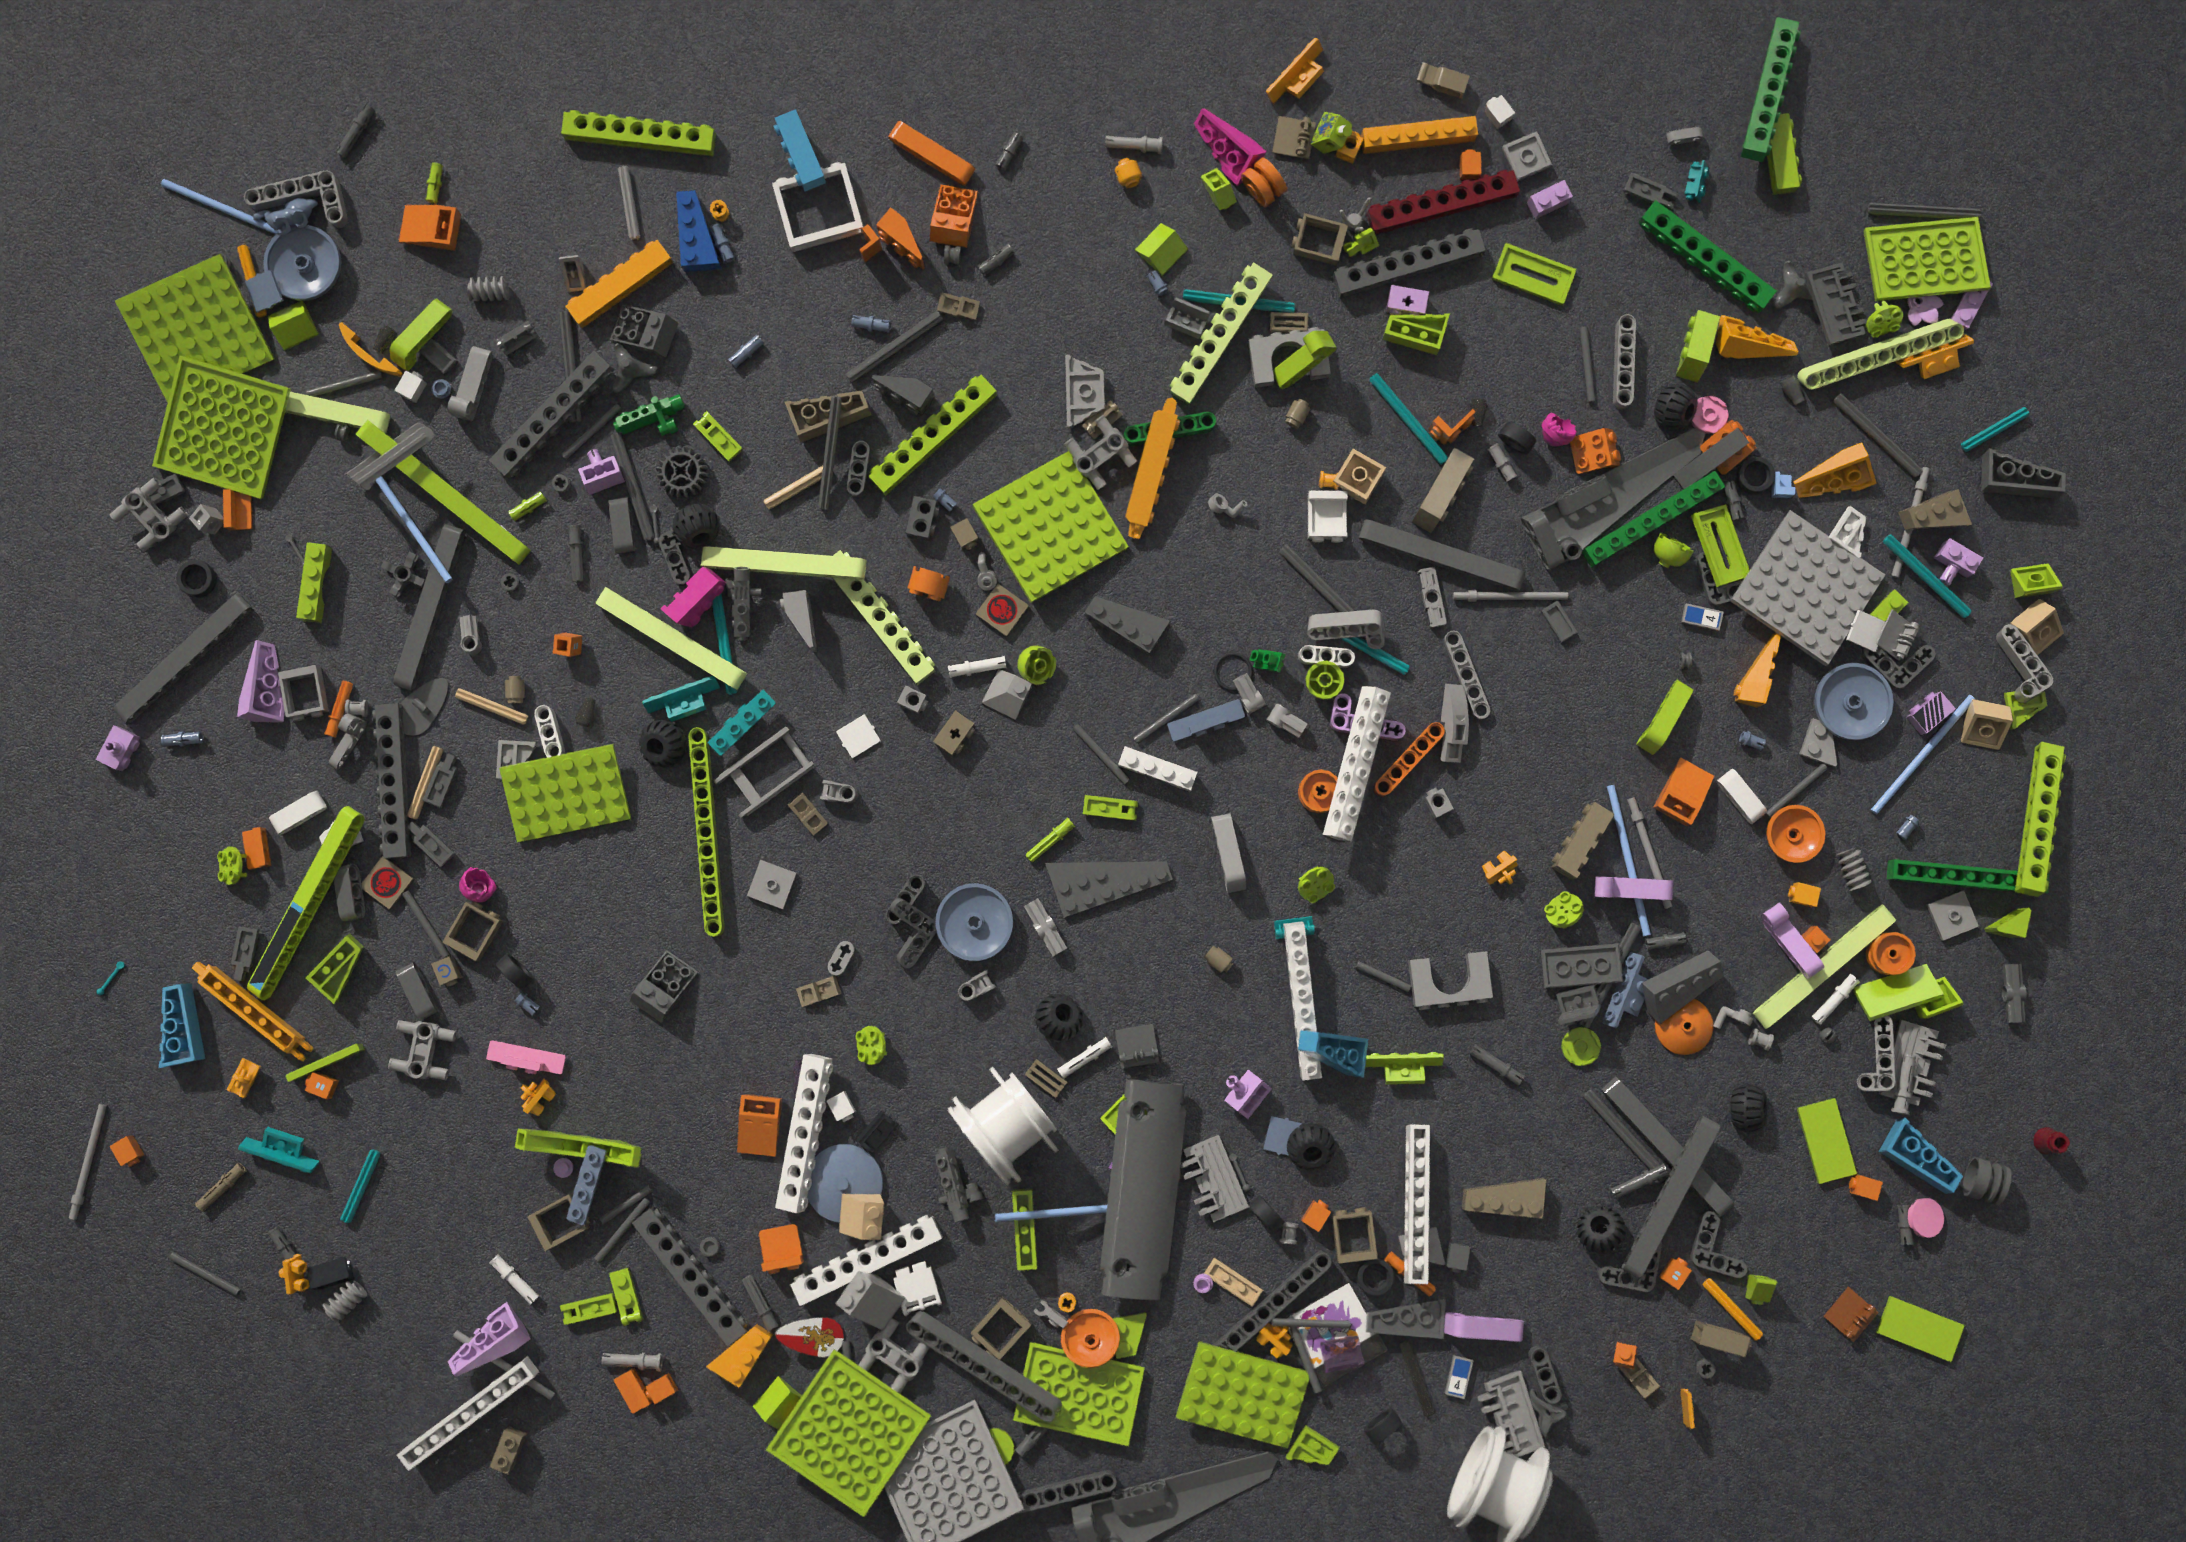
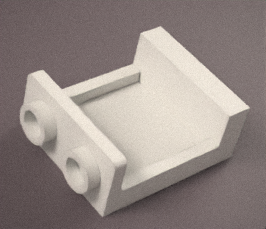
M1309 491L1308 539H1312V542H1324V539H1331V542L1338 543L1343 542V539L1347 538L1346 501L1348 499V491Z

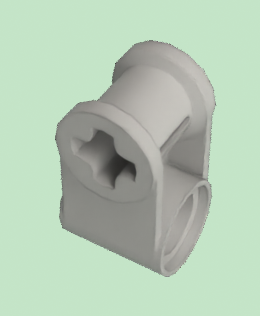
M827 780L822 782L824 787L822 796H820L821 800L853 803L858 798L857 790L850 785ZM847 789L853 791L850 799L844 798V792Z
M986 970L962 984L958 991L960 998L969 1001L994 989L996 985L992 984L987 975L988 971ZM966 986L973 990L972 996L968 998L964 997L961 993L962 989Z

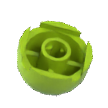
M1660 533L1654 545L1655 555L1660 559L1659 563L1667 568L1670 565L1678 567L1687 563L1694 550H1690L1689 546L1675 538L1668 539L1667 534Z
M1038 645L1030 646L1023 650L1017 661L1020 675L1026 681L1035 685L1044 684L1048 677L1051 678L1056 669V658L1052 655V651Z
M1319 661L1308 670L1305 678L1306 687L1316 698L1331 699L1342 690L1344 674L1335 663Z

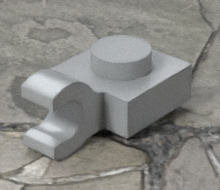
M1041 1300L1040 1303L1045 1307L1044 1311L1035 1309L1034 1312L1038 1316L1047 1315L1052 1325L1057 1328L1059 1326L1064 1328L1068 1323V1319L1051 1308L1046 1301Z

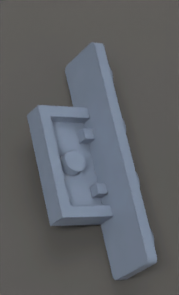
M1237 699L1170 722L1167 726L1172 740L1178 741L1195 734L1196 737L1205 735L1207 730L1212 728L1215 731L1225 727V724L1244 718L1245 714L1240 700Z
M1633 952L1629 953L1622 971L1623 983H1618L1605 1013L1603 1024L1617 1028L1624 1011L1638 1017L1645 999L1642 983L1649 980L1638 975L1645 958L1644 956Z
M592 1145L587 1147L585 1158L579 1171V1178L574 1188L567 1220L580 1225L586 1223L607 1152Z

